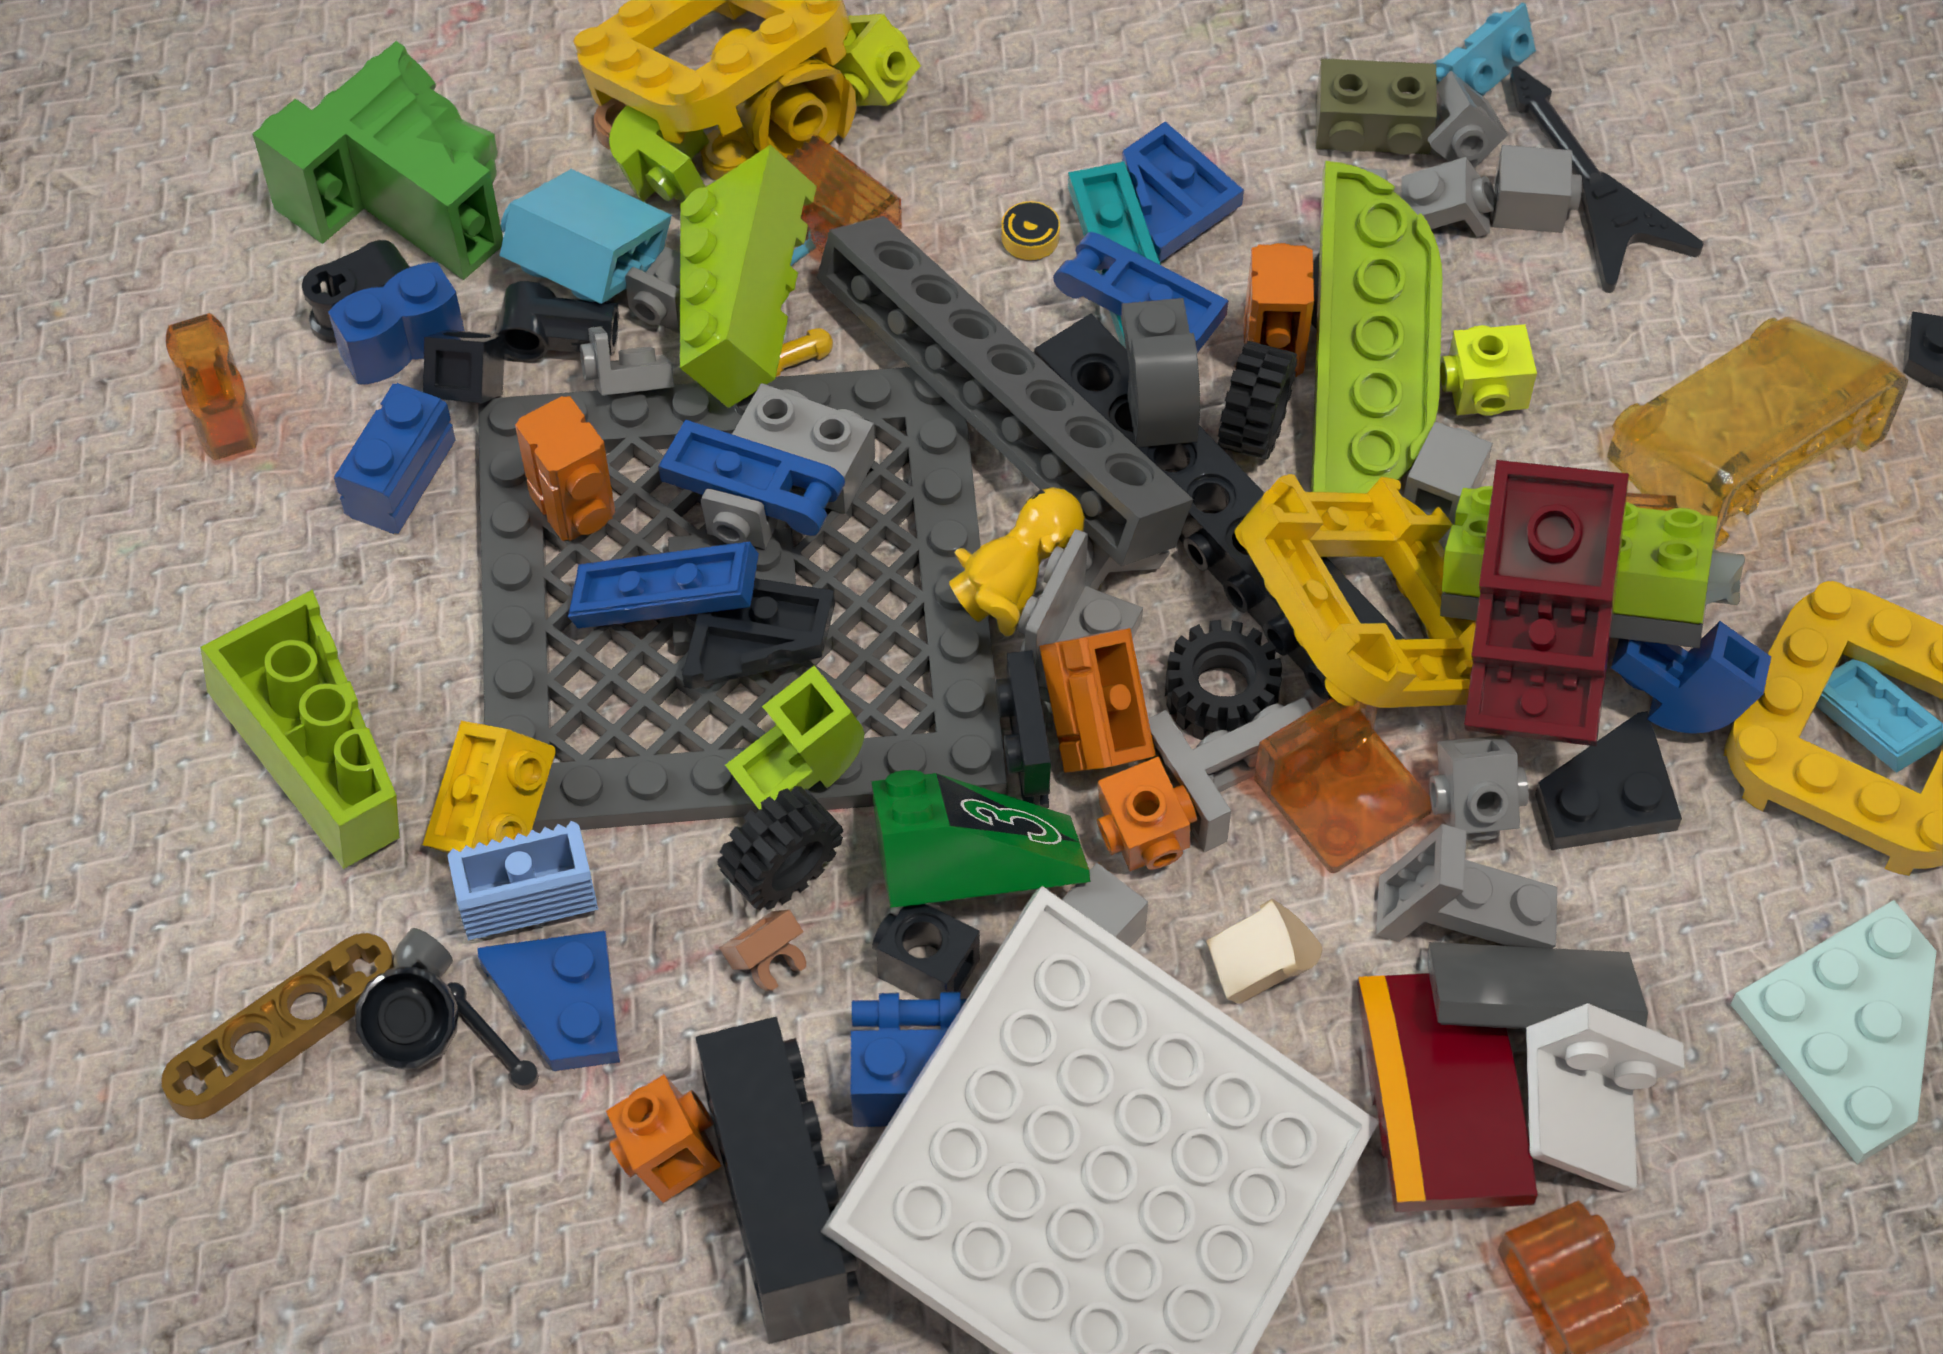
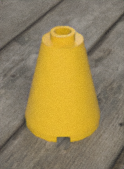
M739 28L725 34L715 45L711 60L714 59L715 54L720 49L728 45L737 44L754 31ZM810 57L737 105L736 109L741 123L757 152L771 144L798 170H804L822 162L831 154L826 147L838 134L843 139L851 129L856 112L855 89L840 70L814 57Z

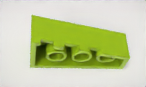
M313 589L200 647L208 694L343 869L400 838L396 792L371 731L365 725L351 682L347 681L338 659V650L330 631H327L320 614V606Z

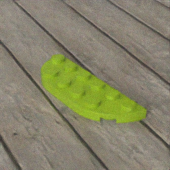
M1326 160L1322 173L1311 492L1368 493L1381 477L1400 480L1411 469L1436 420L1440 395L1442 263L1435 236L1422 213L1417 215L1409 204L1394 192L1395 186L1360 167Z

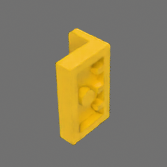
M461 720L422 845L449 853L452 848L461 852L466 845L474 849L479 842L488 846L492 839L501 843L505 836L514 840L518 833L527 837L532 830L555 756V747L509 729Z

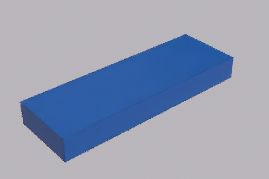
M749 541L578 564L568 617L580 629L750 607L759 553Z

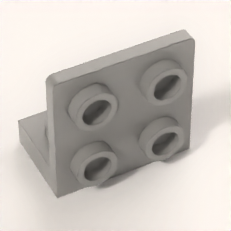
M1077 529L1074 530L1065 549L1057 546L1052 552L1044 573V582L1047 585L1040 599L1034 596L1029 598L1018 625V632L1025 634L1020 651L1033 650L1040 699L1048 703L1051 702L1040 645L1126 628L1131 629L1133 639L1142 622L1143 607L1085 586L1088 533Z

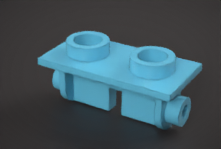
M1520 3L1511 12L1492 13L1480 28L1464 40L1466 49L1456 47L1443 59L1435 61L1433 64H1436L1437 84L1452 71L1481 96H1484L1512 71V67L1519 66L1533 54L1536 48L1526 3Z

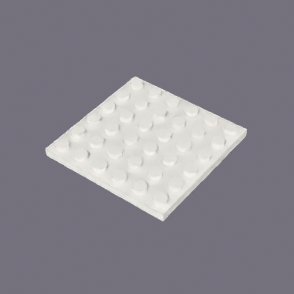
M1042 886L1032 895L821 1232L997 1354H1252L1379 1121Z

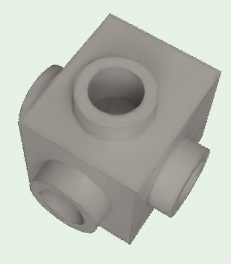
M1497 735L1437 741L1439 775L1431 776L1429 781L1430 802L1434 814L1440 815L1448 826L1465 830L1466 839L1490 840L1497 838L1500 835V830L1520 829L1519 807L1527 806L1528 781L1524 768L1518 767V753L1504 737Z

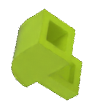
M627 105L619 113L612 125L609 146L612 155L635 195L644 202L656 191L666 201L676 198L682 203L694 190L706 187L691 161L703 149V146L710 142L704 130L685 133L681 144L664 140L657 120Z
M814 665L762 706L776 725L725 766L760 810L761 802L769 796L775 801L780 790L788 788L792 791L795 786H801L803 789L806 788L808 790L820 780L826 788L831 786L850 767L859 754L864 741V729Z

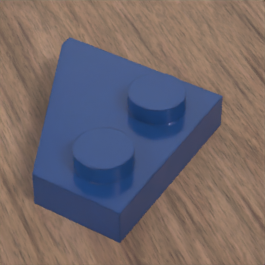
M1166 121L1122 150V162L1124 161L1159 262L1243 205L1244 189Z
M605 931L477 948L481 969L487 977H491L505 997L509 1009L522 1028L527 1029L535 1041L536 1048L553 1072L620 1063L608 941Z

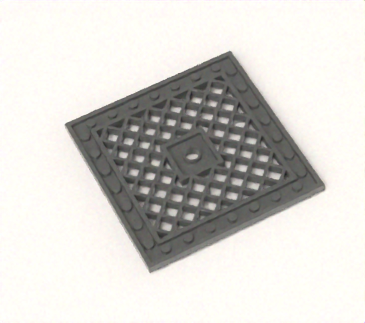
M911 367L776 377L774 381L767 384L780 390L790 389L797 391L808 400L836 410L847 409L859 414L865 420L874 423V438H877L893 449L880 464L875 461L873 462L846 514L832 510L827 515V519L817 535H807L793 547L792 528H784L788 523L779 520L766 549L754 546L759 553L755 578L796 584V572L813 584L812 587L834 590L835 601L847 609L830 625L823 657L787 666L789 668L772 684L760 675L753 674L713 684L709 689L706 687L696 689L684 688L682 673L698 614L654 619L659 624L642 640L625 628L629 622L596 626L579 645L562 633L572 623L568 615L574 589L560 579L577 563L586 564L604 561L590 550L606 535L623 546L610 560L662 553L652 545L668 530L676 535L675 537H668L669 552L728 544L716 536L707 534L706 524L697 529L682 518L697 502L701 504L702 494L678 487L682 492L667 506L650 495L662 483L658 465L664 455L657 450L670 447L685 419L732 434L756 392L730 408L726 407L698 383L675 384L674 387L603 396L598 390L501 397L478 403L484 725L509 729L552 745L556 750L555 756L563 761L552 762L532 827L533 831L541 833L544 827L553 831L557 824L566 828L571 821L579 824L580 830L736 818L744 817L751 810L757 813L759 809L725 765L746 749L734 748L743 738L752 744L766 733L757 726L768 714L762 706L814 665L854 716H856L864 729V735L872 728L883 736L864 738L861 750L853 763L831 786L826 788L820 780L808 789L826 810L873 807L871 781L884 780L888 775L902 770H917L924 774L938 773L997 793L1007 794L989 618L987 616L980 622L975 621L957 599L949 584L950 580L965 570L954 552L959 548H964L973 554L981 547L967 420ZM561 396H571L585 415V421L591 423L604 441L605 451L609 453L606 457L611 488L621 495L614 501L615 514L604 527L595 533L581 535L571 541H562L549 524L547 515L541 513L529 496L527 477L525 476L515 427L520 417ZM634 456L650 467L635 483L618 472ZM908 461L911 486L895 476ZM880 489H883L899 500L885 515L866 503ZM636 507L653 518L637 534L620 523ZM913 511L916 537L899 526ZM852 516L871 528L856 544L838 531ZM885 539L904 552L890 567L871 555ZM546 540L561 550L547 565ZM824 544L842 556L827 572L809 560ZM918 563L922 590L904 578ZM856 568H859L876 580L861 596L842 583ZM890 591L909 604L895 620L875 607ZM547 592L563 603L549 618ZM923 616L927 644L909 631ZM861 620L881 633L866 649H863L846 636ZM672 636L675 656L684 655L676 664H673L657 652ZM610 640H613L629 652L612 669L594 657ZM895 644L914 657L900 674L880 661ZM549 645L565 656L552 671H550ZM832 649L851 662L836 679L816 666ZM643 664L661 676L645 694L627 682ZM580 669L598 681L581 699L563 687ZM928 669L930 671L932 698L914 686ZM866 673L886 687L870 704L851 691V688ZM740 683L758 696L742 714L723 701ZM676 689H679L695 701L678 719L660 707ZM613 694H616L629 704L631 708L612 724L596 712V710ZM900 698L920 712L905 729L884 715ZM551 699L568 711L552 727ZM710 713L728 726L712 744L693 731ZM646 718L665 731L647 750L629 737ZM584 723L601 737L582 755L567 744L565 740ZM935 723V732L925 733ZM680 743L691 751L671 753ZM616 748L627 756L607 758Z

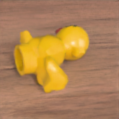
M1050 487L1039 490L1027 499L1018 514L1015 526L1008 534L982 545L973 554L964 548H959L954 552L965 570L950 580L949 584L957 599L975 621L980 622L987 616L992 615L997 619L999 631L1006 637L1011 636L1015 632L1027 601L1034 595L1041 562L1049 559L1057 546L1065 549L1075 529L1083 532L1085 517L1082 506L1077 498L1061 488Z

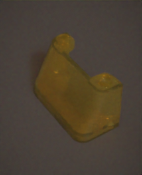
M1792 316L1784 317L1780 320L1773 317L1763 322L1748 340L1643 406L1640 403H1635L1626 408L1613 423L1612 428L1615 433L1611 439L1607 458L1622 473H1629V480L1658 510L1669 511L1675 508H1688L1702 515L1717 516L1714 549H1717L1725 544L1730 536L1722 528L1726 521L1741 511L1748 516L1757 510L1762 493L1838 443H1841L1847 450L1856 445L1864 453L1886 439L1908 386V378L1889 360Z

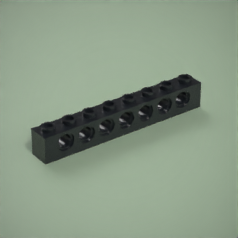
M1092 313L1034 348V354L1136 446L1134 432L1127 431L1133 429L1128 402L1130 368L1127 350ZM1200 425L1198 442L1137 447L1194 499L1179 537L1192 563L1200 570H1208L1223 585L1224 592L1230 603L1241 613L1248 612L1263 628L1267 641L1271 640L1276 647V652L1282 656L1288 655L1301 668L1308 685L1317 696L1325 700L1329 698L1343 714L1360 704L1361 702L1358 701L1354 706H1345L1331 697L1325 687L1326 677L1314 664L1306 649L1297 641L1293 627L1276 599L1267 591L1264 579L1250 555L1240 553L1247 550L1236 539L1235 529L1263 496L1264 492ZM1171 469L1176 470L1178 472H1167L1164 470ZM1203 510H1212V511H1216V512H1218V513L1210 514V513H1205V512H1202V511H1203ZM1320 557L1361 624L1386 623L1395 639H1405L1327 557Z

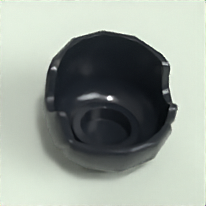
M407 966L389 968L366 984L356 1002L355 1033L368 1054L377 1062L396 1069L412 1070L421 1068L444 1055L458 1030L459 1007L450 987L440 977L430 971Z

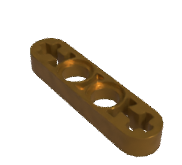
M370 933L354 934L344 939L176 1055L166 1065L162 1073L161 1085L172 1109L181 1117L191 1120L205 1119L217 1113L354 1017L355 1004L366 984L378 974L384 973L389 968H394L393 955L387 942L381 937ZM363 958L369 964L374 962L377 971L367 977L361 971L355 972L353 963ZM333 975L336 976L339 986L343 984L346 995L341 998L338 997L331 980L328 979ZM308 992H317L327 998V1005L324 1011L315 1018L302 1020L291 1014L293 1002L300 995ZM261 1031L271 1037L268 1050L255 1059H243L234 1054V1047L237 1041L246 1033ZM220 1053H223L230 1070L233 1072L228 1077L225 1076L221 1066L218 1067L214 1059ZM193 1074L199 1080H204L207 1089L199 1095H196L190 1089L187 1090L183 1082Z

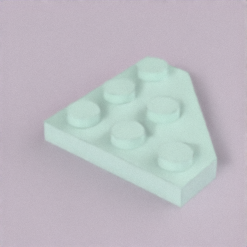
M1895 900L1735 994L1731 1003L1734 1010L1857 1165L1910 1133L1918 1121L1936 950Z

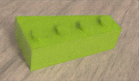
M771 144L707 187H700L694 190L680 204V369L728 408L756 392L761 383L767 385L776 378L788 322V316L781 311V307L790 292L795 290L798 272L790 266L794 246L798 247L805 243L808 225L801 219L803 205L807 206L813 203L817 187Z

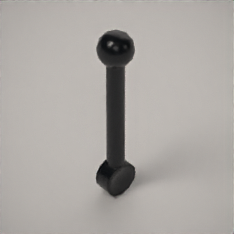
M458 982L448 983L447 985L452 990L459 1007V1012L509 1067L514 1086L520 1090L533 1088L539 1079L535 1064L527 1060L520 1061L466 1000L467 992L464 986Z

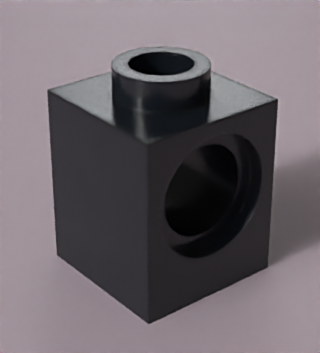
M444 330L424 337L423 392L441 398V400L483 403L503 395L505 335Z
M927 904L903 906L897 916L889 913L883 919L874 936L872 948L876 950L878 978L919 999H940V992H961L980 961V930ZM919 945L931 946L938 951L926 958H918L908 953L910 949Z

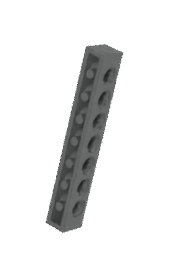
M885 216L829 230L817 279L1040 490L1055 487L1065 489L1074 495L1081 504L1085 517L1083 531L1088 533V536L1121 567L1176 547L1194 499Z

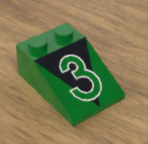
M902 770L888 775L884 780L871 781L878 850L890 908L1039 889L1042 886L1048 888L1090 882L1089 867L1070 815L938 773L924 774L917 770Z

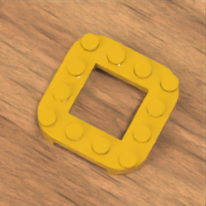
M630 0L620 7L617 14L597 27H590L578 33L573 42L577 50L578 62L592 97L598 105L602 106L612 98H615L657 120L664 140L681 144L685 137L684 134L690 131L702 130L718 125L721 135L725 136L741 128L742 123L736 106L811 56L834 66L847 54L843 41L848 32L852 30L843 0ZM712 10L733 20L747 11L766 19L760 25V29L737 44L728 45L720 49L715 54L714 59L696 71L652 50Z
M1294 474L1279 477L1236 527L1235 536L1249 553L1264 579L1267 591L1276 599L1293 627L1297 641L1306 649L1314 664L1326 677L1325 687L1331 697L1345 706H1354L1358 701L1380 708L1467 705L1473 664L1471 655L1476 621L1440 616L1445 550L1439 540L1453 525L1446 514L1437 507L1430 515H1427L1414 503L1401 496L1399 492L1401 483L1393 478L1381 477L1368 493L1305 492ZM1320 557H1383L1396 578V585L1399 591L1409 599L1424 623L1429 639H1395L1386 623L1361 624Z
M1836 581L1823 582L1816 587L1814 592L1798 601L1788 614L1768 652V655L1771 656V662L1764 693L1733 722L1725 743L1723 756H1727L1731 771L1745 789L1742 798L1763 812L1769 800L1890 856L1884 869L1897 874L1910 876L1913 868L1927 869L1942 866L1943 749L1920 794L1805 741L1800 736L1843 654L1852 659L1865 662L1885 674L1943 699V625L1869 592L1846 587Z

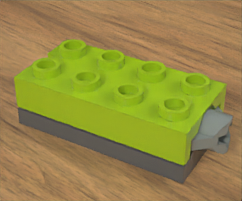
M1483 486L1477 489L1462 488L1455 514V525L1451 527L1444 553L1440 616L1474 621L1477 619L1480 597L1479 581L1493 486ZM1626 502L1611 629L1612 638L1700 648L1706 605L1710 603L1739 604L1740 579L1745 564L1744 554L1719 552L1714 549L1717 516L1702 515L1688 508H1675L1669 511L1638 508Z

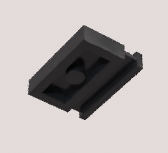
M1033 650L1007 653L1006 678L996 679L1000 718L1009 717L1011 734L1004 735L1008 773H1018L1023 801L1049 808L1048 794H1050L1051 759Z

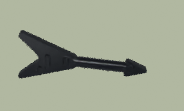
M1519 66L1512 67L1510 82L1517 111L1519 113L1529 112L1555 149L1572 150V174L1582 175L1581 198L1603 291L1606 293L1614 292L1626 248L1631 243L1643 242L1687 256L1699 257L1704 246L1703 241L1616 179L1604 172H1600L1549 102L1552 90Z

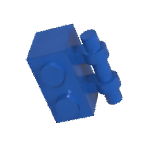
M940 992V999L900 1000L899 993H879V1000H852V1028L879 1027V1030L851 1031V1106L853 1127L888 1126L967 999H960V992ZM940 1026V1029L900 1030V1027Z

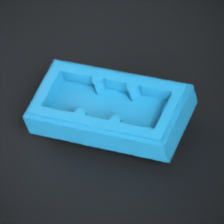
M1851 659L1836 668L1816 705L1817 708L1896 773L1943 745V723L1875 668L1862 661Z

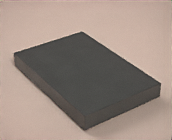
M1429 942L1427 966L1437 1020L1441 1025L1527 1029L1526 1027L1588 1003L1647 1027L1648 1009L1629 952Z

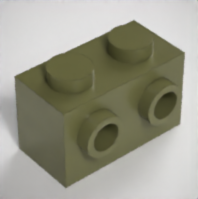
M1321 58L1316 93L1315 149L1338 150L1341 152L1365 151L1396 153L1400 155H1430L1431 145L1428 142V137L1435 131L1437 120L1436 64Z

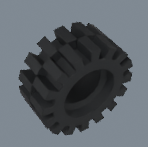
M1247 341V344L1245 343L1242 354H1239L1236 370H1233L1230 379V389L1225 397V408L1221 414L1220 421L1222 423L1218 431V445L1221 448L1264 460L1269 459L1271 452L1274 450L1276 438L1280 435L1281 424L1287 413V403L1291 398V386L1295 380V368L1297 366L1296 353L1252 341Z
M1213 620L1209 624V633L1205 634L1200 624L1190 628L1189 640L1181 635L1175 642L1174 652L1170 651L1167 661L1165 696H1167L1166 706L1170 715L1177 712L1176 724L1183 731L1193 723V737L1199 740L1204 739L1207 731L1226 730L1231 732L1252 722L1254 717L1265 708L1278 703L1282 681L1281 658L1275 659L1276 647L1271 640L1261 646L1263 633L1254 627L1248 636L1242 634V622L1232 620L1231 631H1223L1221 620ZM1229 668L1242 674L1246 678L1248 686L1244 692L1238 695L1218 696L1204 690L1198 679L1206 670Z
M795 786L792 791L786 788L778 792L775 801L771 796L761 802V809L757 813H754L753 810L749 811L743 817L747 822L742 827L735 826L729 834L733 840L722 845L720 853L723 856L718 858L717 865L721 868L719 870L755 909L761 910L764 907L766 910H769L776 906L778 900L781 904L790 901L795 890L801 893L809 887L807 881L812 876L818 878L825 869L822 865L824 862L832 861L837 854L834 848L841 845L843 837L840 834L844 831L835 818L806 788L803 789L801 786Z

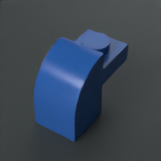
M1719 621L1701 638L1700 648L1692 647L1689 651L1677 645L1619 638L1611 668L1619 673L1630 686L1637 690L1645 691L1653 697L1647 718L1649 721L1676 732L1706 733L1721 729L1734 722L1763 695L1771 656Z

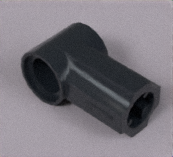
M518 281L510 284L505 289L496 334L505 335V356L519 361H535L542 358L547 353V350L580 353V344L590 343L589 328L602 327L607 333L609 353L612 356V353H615L618 340L619 307L618 303L604 302L601 304L599 302L556 298L555 294L548 287L540 283Z

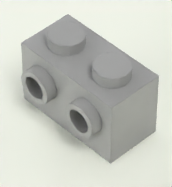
M763 383L758 387L732 435L835 468L842 474L846 482L838 499L834 502H829L825 508L842 514H846L875 460L873 422L865 420L853 411L847 409L836 410L808 400L797 391L790 389L780 390ZM792 485V493L800 496L804 495L806 489Z

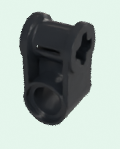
M388 240L369 242L355 252L330 263L316 266L307 272L302 281V292L305 300L312 306L309 323L313 334L317 338L329 343H337L328 313L337 302L360 290L384 287L396 274L410 268L392 242ZM322 282H325L327 293L322 292Z

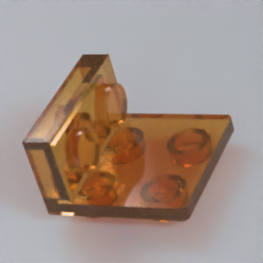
M1333 698L1260 741L1254 781L1330 873L1340 871L1433 812L1428 793L1374 731L1378 707L1367 705L1360 701L1354 706H1345Z

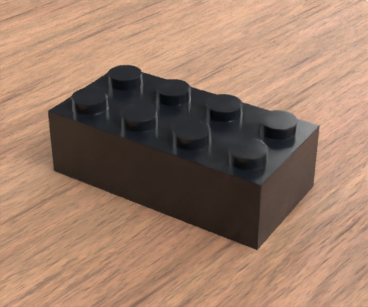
M777 1016L695 1036L705 1096L714 1124L713 1127L768 1343L772 1344L851 1323L849 1298L860 1295L855 1272L858 1270L854 1254L821 1232L840 1200L831 1164H825L820 1144V1141H823L820 1123L813 1100L808 1101L803 1081L806 1078L796 1038L783 1041Z

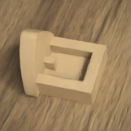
M1270 899L1260 905V911L1206 940L1226 998L1238 1004L1249 1000L1289 977L1298 976L1311 969L1318 963L1323 951L1321 943L1310 929L1295 914L1274 899Z

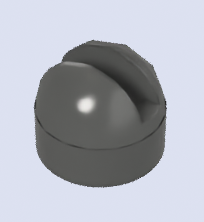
M411 928L400 941L393 955L394 967L407 966L425 969L438 977H441L453 963V958L448 950L434 937L418 928Z

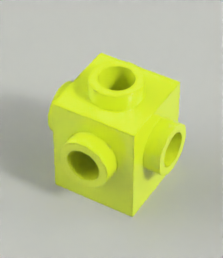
M885 14L848 16L852 30L848 32L843 41L847 54L834 67L844 74L845 78L855 89L856 106H888L893 104L906 93L908 89L907 82L921 67V64L908 48L907 38L900 30L892 26Z
M1526 324L1499 327L1479 325L1465 330H1454L1449 355L1441 356L1440 382L1443 392H1452L1457 415L1478 413L1491 416L1504 411L1529 409L1537 371Z

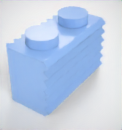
M573 821L566 828L557 824L553 831L544 827L540 834L531 830L527 837L518 833L514 840L505 836L501 843L492 839L488 846L479 842L474 849L466 845L461 852L452 848L447 855L457 904L468 940L598 910L579 824Z

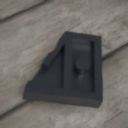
M1648 711L1637 713L1599 739L1597 747L1589 746L1538 782L1535 797L1551 851L1678 830L1682 817L1652 723L1647 719Z

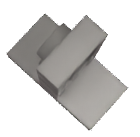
M1305 697L1286 706L1274 704L1258 713L1252 722L1231 732L1226 730L1216 731L1205 737L1195 749H1191L1167 710H1164L1148 718L1156 756L1145 759L1148 761L1159 756L1173 788L1179 785L1185 787L1197 816V821L1190 824V830L1203 851L1207 852L1228 840L1231 809L1220 792L1312 749L1318 716Z
M1445 824L1440 825L1379 876L1377 936L1400 942L1424 922L1507 946L1554 948L1556 946L1557 887L1465 860V830Z

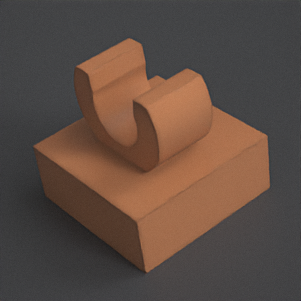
M790 909L771 911L719 947L733 970L751 969L754 982L765 991H773L778 987L769 969L770 962L775 956L780 955L784 957L793 972L802 971L807 967L802 951L789 943L804 932Z

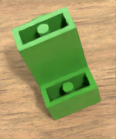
M395 41L378 56L369 59L358 73L337 90L328 93L313 110L295 98L277 114L269 116L262 123L261 127L252 133L273 208L320 243H325L365 209L462 280H465L501 248L503 242L493 182L497 175L495 160L498 157L495 134L461 119L456 106L447 98L434 91L436 88L435 81L408 54L405 46L398 41Z

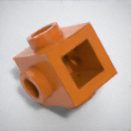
M1159 756L1098 780L1099 805L1104 816L1097 818L1100 834L1111 855L1119 852L1122 853L1130 872L1145 865L1149 870L1165 867L1178 860L1183 855V850L1190 848V824L1197 821L1194 806L1183 785L1173 788Z
M665 1074L649 1084L636 1089L627 1098L606 1110L617 1135L615 1139L609 1142V1145L618 1163L629 1177L637 1174L663 1203L722 1166L705 1132L706 1129L714 1125L706 1107L693 1090L682 1095Z

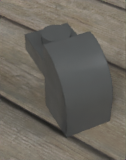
M1184 298L1123 303L1121 321L1130 368L1128 402L1136 447L1198 442L1200 422L1199 367L1194 333L1189 331Z

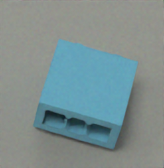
M570 169L549 182L543 183L540 187L519 199L513 200L507 206L501 220V231L504 232L500 256L520 265L521 269L531 276L548 278L571 289V292L582 300L602 304L626 289L625 275L632 267L646 272L664 250L672 215Z

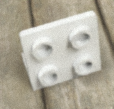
M1588 1003L1526 1027L1531 1156L1534 1159L1622 1192L1636 1188L1637 1168L1633 1089L1651 1087L1656 1084L1657 1078L1685 1069L1683 1043Z

